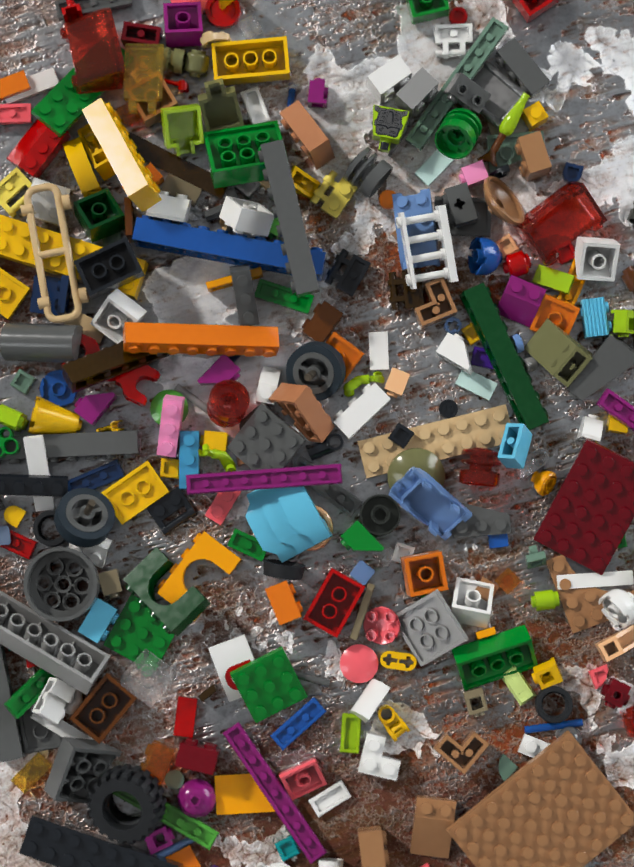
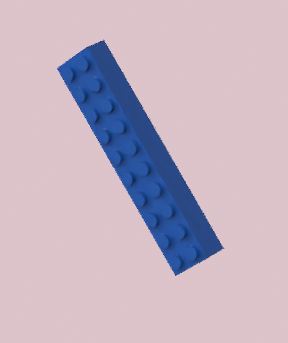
M142 215V218L136 217L132 237L136 247L232 265L249 264V267L253 269L261 267L264 271L292 276V274H287L285 263H288L287 255L283 256L280 245L284 244L283 241L274 240V242H269L263 237L255 236V239L247 238L246 234L239 233L231 235L228 234V231L221 229L215 232L210 231V228L205 226L194 228L191 227V224L180 222L179 225L172 224V221L168 219L156 221L153 220V217ZM311 247L310 252L317 280L322 281L326 252H322L323 249Z

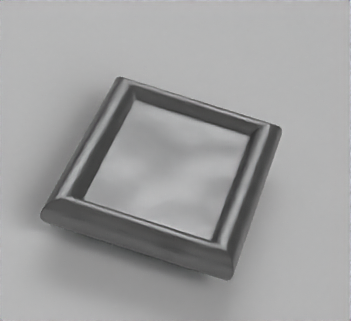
M486 60L472 81L491 94L480 114L499 129L501 122L520 99L524 91Z

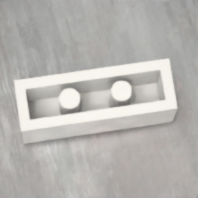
M370 383L361 390L363 394L359 398L355 396L348 402L347 405L349 407L345 411L341 409L333 417L335 419L333 424L348 440L391 400L376 383L372 386Z

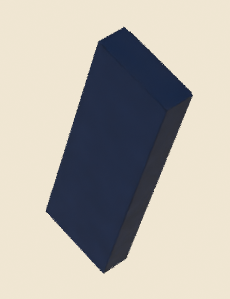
M116 459L68 480V491L77 488L97 490L120 480L125 474L119 460Z

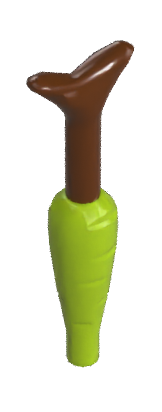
M523 92L520 99L499 126L500 133L491 149L483 156L477 158L478 161L490 162L492 166L497 167L496 153L506 136H510L514 132L530 95Z

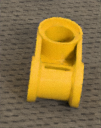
M383 704L378 708L377 716L394 742L406 731H411L392 706ZM384 709L391 710V716L387 719L381 717V712Z

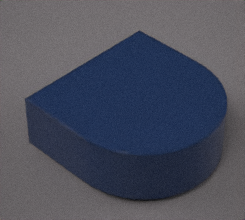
M565 162L562 172L564 181L569 184L577 183L582 176L584 166Z

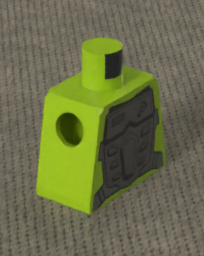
M379 105L373 106L372 139L380 141L378 151L389 153L391 143L399 144L409 118V111Z

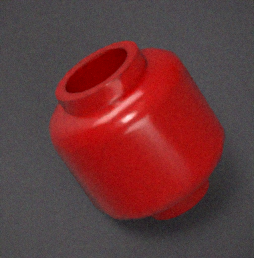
M520 250L507 254L502 267L505 274L509 273L510 276L519 277L528 274L531 262L528 254H524Z

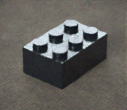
M127 237L73 261L92 300L145 276Z

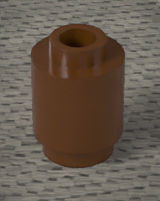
M631 265L622 271L623 275L620 277L628 290L634 294V268Z

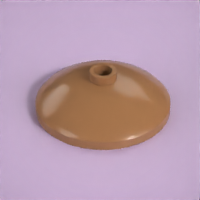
M488 176L484 180L483 191L490 213L511 225L523 223L525 219L524 211L515 194L499 178Z

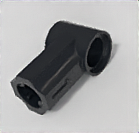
M333 433L327 436L323 443L313 442L305 445L311 461L341 450L344 446L342 436ZM334 437H338L341 441L340 445L336 448L330 445V440Z

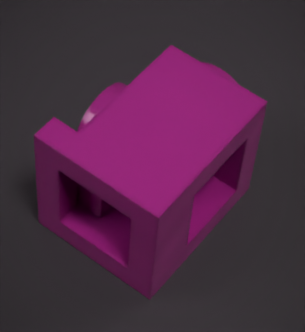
M314 78L309 83L308 107L327 109V100L324 99L328 98V87H325V79Z
M166 825L155 829L145 839L151 855L173 845L172 839L175 836L172 829H167ZM159 834L164 836L163 841L157 839Z

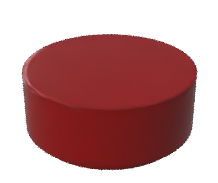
M455 7L450 11V24H465L467 22L468 14L464 8Z

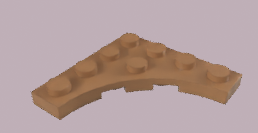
M564 555L546 560V566L554 587L558 591L559 600L572 634L609 621L601 611L604 608L602 603L600 605L598 603L599 598L609 591L596 587L570 589L571 582L568 579L560 581L561 589L558 590L557 575L576 573L570 567ZM634 590L626 591L634 595Z

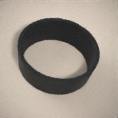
M277 559L263 560L264 575L286 580H302L306 567L304 564L292 561L282 563Z

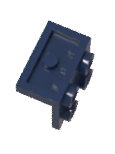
M35 275L30 312L44 314V310H39L37 298H41L38 277ZM62 275L61 278L45 276L52 313L56 316L68 314L71 295L69 276Z

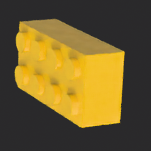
M287 36L211 43L214 80L222 78L224 86L290 80Z

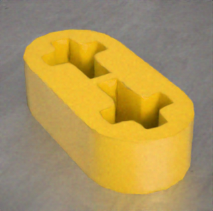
M385 651L380 656L381 665L388 669L411 671L417 664L415 656L410 653ZM391 654V658L397 659V662H390V665H386L383 657ZM407 656H409L413 664H410L409 668H407L404 663H399V660H406Z

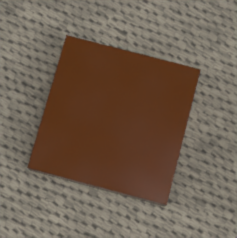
M124 197L125 235L129 243H132L134 232L133 201L129 197Z

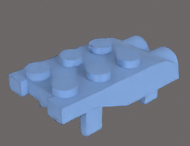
M430 189L420 190V193L403 196L402 193L392 194L395 218L398 217L400 212H404L405 218L433 213ZM434 220L406 225L408 237L436 232ZM396 226L399 258L402 270L405 271L407 266L400 229H397ZM431 240L410 244L411 256L439 251L438 241ZM440 259L413 263V268H423L431 265L440 266Z
M415 466L410 468L404 477L391 487L388 494L414 518L428 526V531L435 537L439 535L444 541L452 535L451 530L462 520L466 522L472 517L471 511L428 473Z

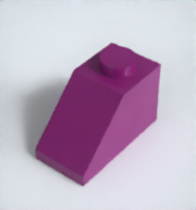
M221 355L197 381L201 386L228 385L230 382L234 384L241 376L239 374L241 369L226 355Z
M113 392L85 395L84 398L80 397L74 405L76 407L74 411L91 425L95 426L118 396Z

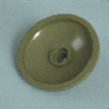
M411 448L402 451L392 460L389 466L387 480L390 489L413 466L424 470L442 487L445 482V470L440 459L431 451L423 448Z

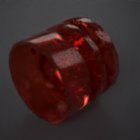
M223 380L217 383L211 390L206 406L210 420L224 428L239 424L244 418L250 402L246 387L235 380Z
M485 448L463 449L461 455L470 457V459H461V463L469 465V469L460 470L459 483L499 487L500 473L492 471V468L501 466V463L493 461V459H498L499 452Z

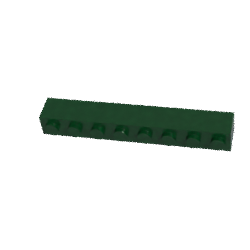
M483 282L463 291L459 297L519 424H525L529 430H532L549 422L548 412L542 407L540 395L531 384V376L529 373H526L523 367V359L521 356H518L515 350V342L507 333V325L499 316V308L491 299L490 289Z

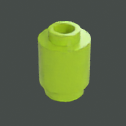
M552 589L536 591L534 596H530L532 608L535 607L536 611L555 609L556 606H560L558 591H553Z

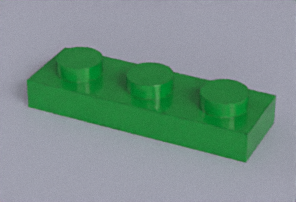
M261 278L254 294L255 298L304 314H309L314 295L311 294L297 297L296 292L292 293L291 288Z
M40 668L3 705L15 719H19L38 700L49 677H57Z

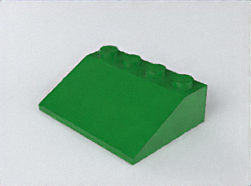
M278 121L203 132L214 189L264 181L262 170L266 168L264 162L260 163L258 151H261V144L282 140Z

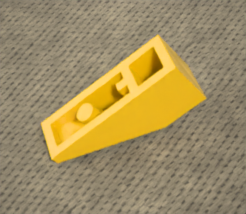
M89 123L78 129V135L94 168L102 179L106 181L116 175Z

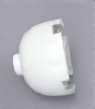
M613 589L599 598V605L602 603L604 607L601 610L602 613L615 626L620 624L622 625L621 628L624 629L634 621V595L632 593Z

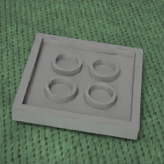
M438 589L396 613L400 621V633L421 667L469 639Z

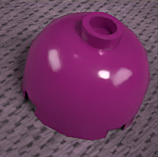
M191 779L180 788L177 795L178 805L186 816L202 818L208 815L215 806V790L210 783L203 779Z

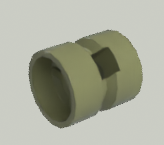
M160 45L156 56V70L167 72L168 69H171L172 73L183 74L186 50L179 48L171 50L170 47Z

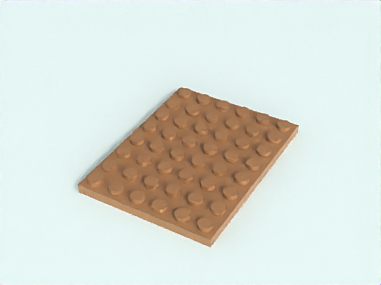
M567 730L446 830L475 867H584L634 826V813L570 731Z

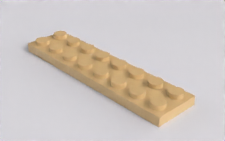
M506 404L408 428L415 434L404 449L388 439L391 433L357 441L366 479L388 474L392 460L402 451L411 448L429 450L440 460L500 446L506 423H510Z

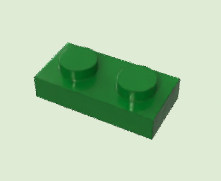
M236 528L234 529L227 546L262 562L267 552L262 550L257 539Z

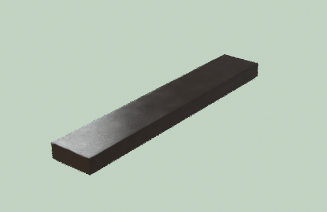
M129 132V138L134 141L137 146V153H140L145 162H151L160 170L170 173L222 200L225 190L229 186L214 189L210 172Z

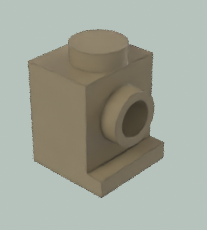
M482 687L463 691L462 694L468 714L473 715L474 718L485 715L484 711H487L488 707ZM473 699H478L479 704L477 706L472 705Z

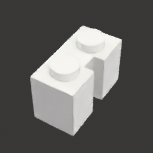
M49 677L32 713L50 723L59 724L65 716L64 708L66 704H70L74 699L76 689L58 678Z

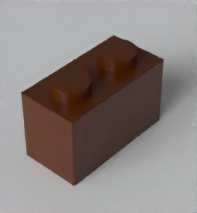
M324 300L322 304L318 303L313 310L315 314L311 320L308 318L302 325L304 329L302 331L303 335L313 342H325L343 317L342 312Z

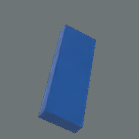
M313 697L270 736L284 750L327 711Z

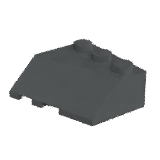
M63 737L44 788L45 792L54 801L87 803L90 790L106 771L112 768V762L116 757H120L122 751L105 743L99 744L92 739Z

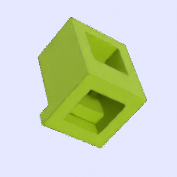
M611 310V314H614L613 333H617V337H629V334H634V311Z

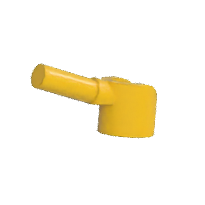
M114 420L110 425L97 428L96 431H123L124 428L119 429L117 426L119 422L123 421Z

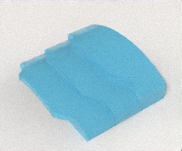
M305 486L261 489L247 494L250 504L245 517L263 551L276 554L282 563L333 536L326 521L321 518Z

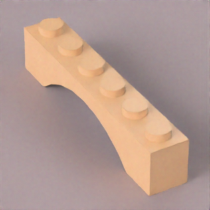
M634 624L595 643L603 661L608 662L634 647Z

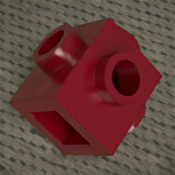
M610 678L608 684L605 683L600 692L602 695L601 699L605 700L604 705L614 710L616 706L622 708L623 705L626 706L630 699L628 693L631 687L614 678Z

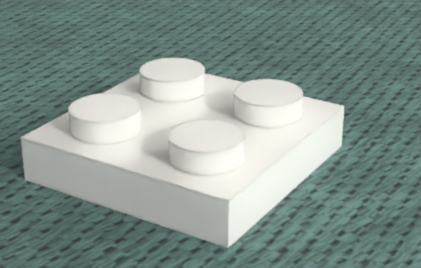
M34 177L31 187L50 182ZM56 185L62 195L70 194L71 189ZM44 191L33 194L31 200L34 207V217L59 226L53 192Z

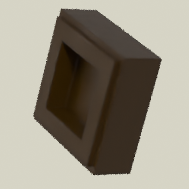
M213 683L198 698L204 702L218 690L217 686Z

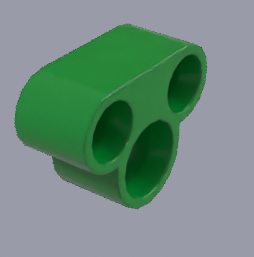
M8 427L0 428V449L2 450L0 459L5 457L6 454L16 455L21 448L19 441L13 438V430ZM5 431L10 432V435L7 438L4 437ZM13 441L16 443V449L13 452H9L7 444Z

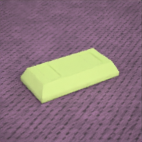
M514 665L513 667L508 669L504 674L517 670V668ZM517 672L502 678L520 706L537 696L522 673Z

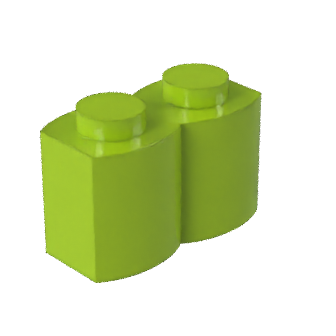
M1 404L0 424L19 433L22 430L25 431L29 423L28 416Z

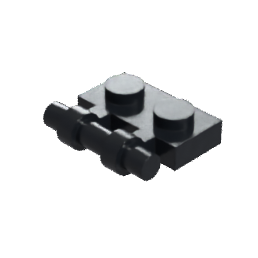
M342 249L340 254H337L335 257V263L332 269L328 270L324 282L331 285L334 279L339 281L336 289L353 297L371 263L355 254L350 261L346 258L349 252ZM341 266H347L343 275H340L338 272Z

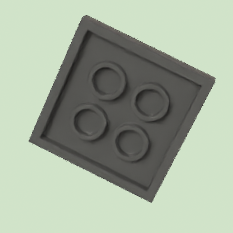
M261 403L226 448L252 470L285 468L306 442V439L267 405Z

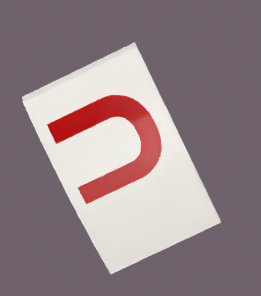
M245 634L208 648L229 702L242 698L230 672L255 660Z

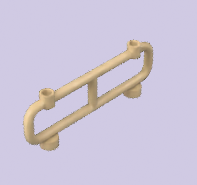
M52 183L34 185L26 190L24 205H20L22 216H27L41 293V298H37L39 310H44V314L50 322H69L80 316L82 303L89 302V294L86 288L78 287L65 210L72 209L70 194L62 195L60 189ZM52 191L63 247L41 251L31 197L38 192ZM65 255L74 311L69 314L56 316L51 310V301L42 259Z

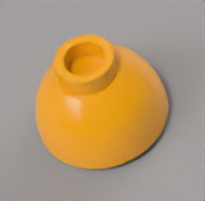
M536 471L532 475L531 481L534 483L536 492L541 496H545L554 488L557 476L552 471Z

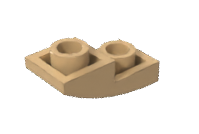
M80 313V316L75 320L64 323V325H81L83 327L82 334L95 339L98 344H100L104 336L102 332L90 324L93 318L83 313Z

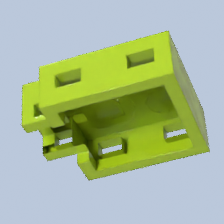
M190 104L160 108L164 146L167 149L174 148L176 156L187 153L195 154V145L204 144L200 105Z

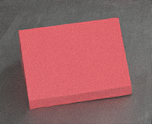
M315 757L279 773V777L292 801L327 785Z

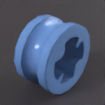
M456 317L448 318L444 324L445 332L452 335L458 334L462 327L461 321ZM456 322L458 329L449 330L450 326H448V323Z

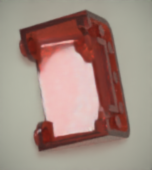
M101 8L63 23V27L60 28L61 39H65V42L69 44L75 73L71 76L73 87L77 89V93L84 94L123 89L125 64L111 8Z
M571 181L526 213L523 223L513 225V227L543 265L551 266L558 261L560 255L558 252L585 231L593 230L596 232L600 230L607 219L584 183Z

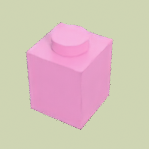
M482 160L461 168L460 175H458L460 183L467 182L469 189L483 184L484 180L489 176Z

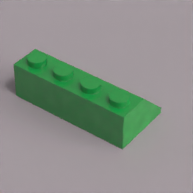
M525 625L452 649L464 691L502 679L506 675L533 669L534 666L538 665L532 640ZM514 665L517 668L515 671L504 674Z

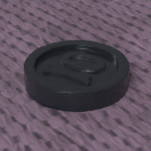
M444 400L439 405V413L443 418H453L458 412V406L453 400Z

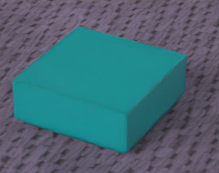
M292 835L275 843L283 862L301 853Z

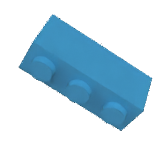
M180 431V490H187L186 475L200 474L198 450L201 447V433L199 431Z

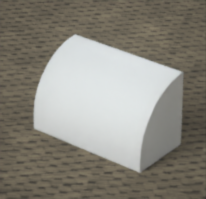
M371 679L350 712L366 723L390 687L376 679Z

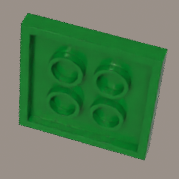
M131 594L104 646L155 673L175 634H168L162 628L164 623L160 619L156 621L150 615L152 610L148 606L144 608L138 602L139 597Z
M282 646L230 672L255 723L308 697Z

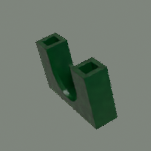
M155 547L123 580L128 584L126 586L127 590L134 595L136 593L140 597L138 602L144 608L148 606L152 610L150 615L156 621L160 619L164 623L162 628L168 634L174 633L176 636H179L211 603L197 588L192 586L175 603L170 605L158 604L154 594L155 586L159 579L174 566V563L159 548Z

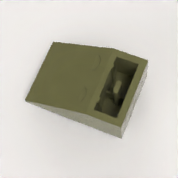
M548 318L524 346V349L566 387L570 386L593 357L590 351Z

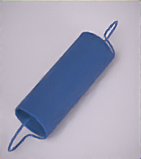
M296 85L295 89H288L287 107L295 102Z

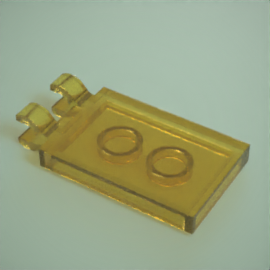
M126 43L124 101H129L128 110L130 114H137L138 102H148L149 114H156L157 101H162L164 44Z

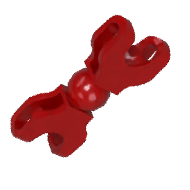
M82 334L80 347L86 351L85 355L100 351L95 339ZM144 365L106 381H115V384L121 387L127 401L144 407L147 403V398L136 389L137 384L144 379L156 382L161 375L156 369Z

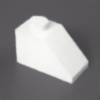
M447 333L436 353L440 358L471 375L473 371L464 338L456 333L454 335Z
M262 367L255 399L256 404L264 403L265 405L275 407L276 402L272 403L269 398L279 386L282 369Z
M588 414V416H584L576 440L585 442L588 438L599 443L601 441L604 421L599 420L600 417Z

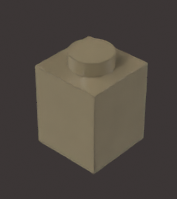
M119 569L99 573L103 596H109V599L121 596L120 592L124 591Z

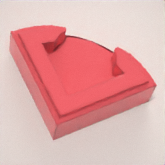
M607 664L588 671L595 689L600 688L606 681L608 675Z

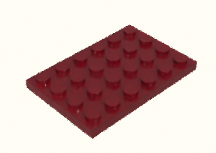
M587 438L533 540L603 575L634 519V462Z

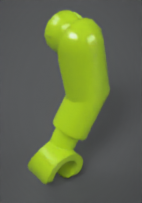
M376 371L372 376L369 374L355 376L343 386L344 395L347 397L353 396L354 390L362 384H369L370 382L384 383L383 374L380 371Z
M208 444L202 446L203 450H198L201 457L211 456V458L219 460L226 472L236 471V464L226 451L211 450Z

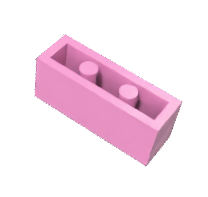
M166 394L163 398L157 455L176 458L179 452L185 397Z

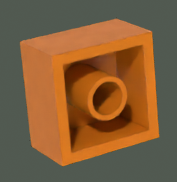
M434 550L400 557L406 594L408 596L414 597L429 594L436 589L439 592L449 590L442 551Z
M286 580L265 589L279 625L302 617L301 612H304L301 602H296L294 598L296 590L293 583H288Z

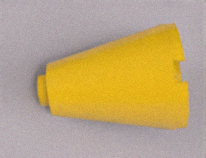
M36 396L28 433H76V431L81 430L83 420L79 419L80 415Z

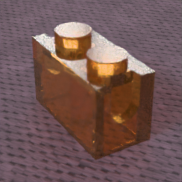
M156 740L152 744L148 743L144 754L147 755L145 763H140V767H142L141 770L146 771V769L150 771V775L159 780V786L163 785L176 748Z

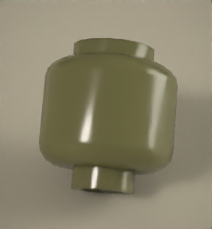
M191 49V52L186 53L184 70L190 72L189 76L200 78L201 74H207L210 57L206 55L205 51Z

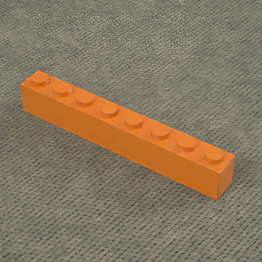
M125 322L123 328V352L132 354L143 352L150 354L168 353L170 355L179 353L188 355L206 354L208 356L245 355L246 357H272L277 355L280 347L278 327Z

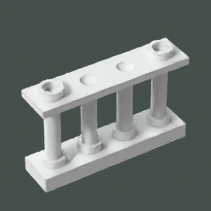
M446 205L435 206L436 210L433 213L406 218L404 212H400L398 217L395 218L397 229L401 231L408 272L405 275V279L410 289H417L416 282L443 277L448 282L458 281ZM433 220L438 222L439 229L436 232L408 237L406 225ZM437 239L441 241L442 248L439 251L411 256L410 244ZM440 258L444 260L445 268L443 270L417 275L414 273L413 263Z

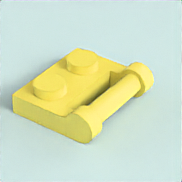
M17 167L0 182V205L12 218L17 215L16 212L20 209V205H24V195L11 207L7 203L26 186L30 188L32 184Z

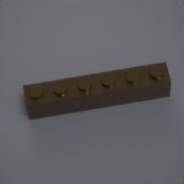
M123 341L114 346L105 347L101 351L87 354L75 361H68L62 365V376L73 394L170 356V354L143 352L132 354L123 352Z

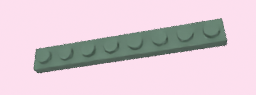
M492 17L405 138L406 142L422 151L447 113L455 105L443 93L456 73H463L473 80L508 31L509 27Z

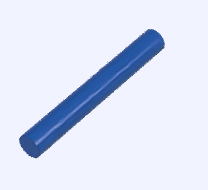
M581 718L566 720L561 723L524 726L525 734L558 730L565 727L583 726V720Z

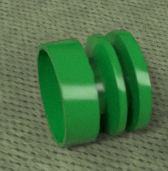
M455 108L449 111L435 133L434 141L437 149L441 154L452 159H463L468 156L481 134V121L475 113L468 109Z

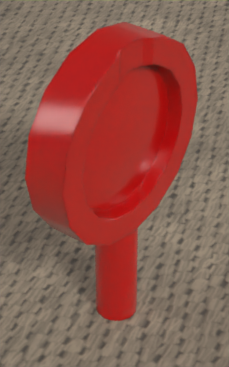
M208 0L205 12L211 25L216 28L227 29L238 22L241 9L238 0L232 1L223 10L219 7L218 0Z

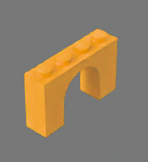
M205 531L202 534L199 532L192 541L195 543L192 548H187L181 555L183 559L179 565L175 563L170 569V577L167 580L163 579L157 588L160 590L157 594L171 604L179 600L188 591L184 582L185 572L197 560H210L231 575L242 559Z

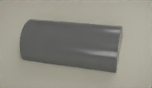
M6 323L0 335L2 357L5 361L58 363L75 361L78 359L83 327L81 325Z

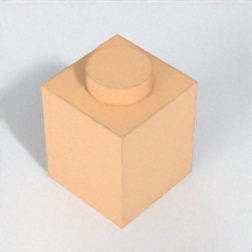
M392 367L384 387V391L387 392L386 394L395 399L398 396L402 397L410 374Z

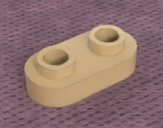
M207 31L200 38L203 48H211V43L232 41L229 33L224 31Z

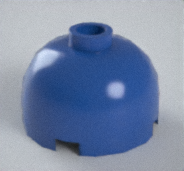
M475 237L469 247V249H472V257L468 255L470 272L475 275H489L493 273L502 262V253L498 245L489 238Z

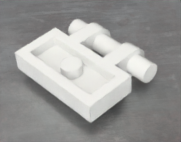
M472 23L434 25L435 45H442V50H435V58L443 57V59H449V57H460V59H463L469 49H466L465 44L473 43ZM459 44V49L449 50V45Z

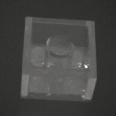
M145 648L121 676V686L152 708L176 680V671Z

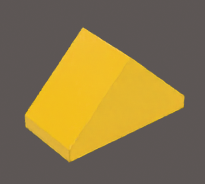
M293 165L291 175L296 193L311 199L314 195L313 192L315 189H318L320 182L299 167Z

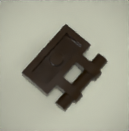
M421 269L414 270L415 275L421 274ZM407 270L401 272L402 278L396 279V272L388 273L389 280H387V284L390 287L391 297H389V303L392 306V311L400 310V302L405 303V310L415 309L424 305L422 281L416 282L417 289H410L405 279V275L408 274ZM403 285L404 295L398 296L397 286Z

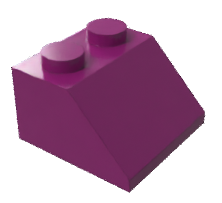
M201 2L163 3L166 46H202L200 42L203 34Z
M511 275L498 304L499 315L530 328L547 289Z

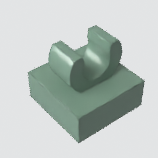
M536 545L529 546V555L525 556L527 569L546 565L545 551L538 552Z

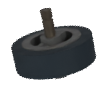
M319 341L309 342L299 347L291 354L286 364L288 384L307 385L312 389V393L318 401L331 397L342 386L346 375V367L341 354L333 346Z
M77 488L66 493L60 500L54 515L55 527L61 537L79 547H93L102 543L108 537L115 522V511L111 502L102 493L90 488Z

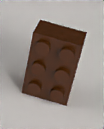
M108 672L70 717V720L100 744L139 696L112 673Z

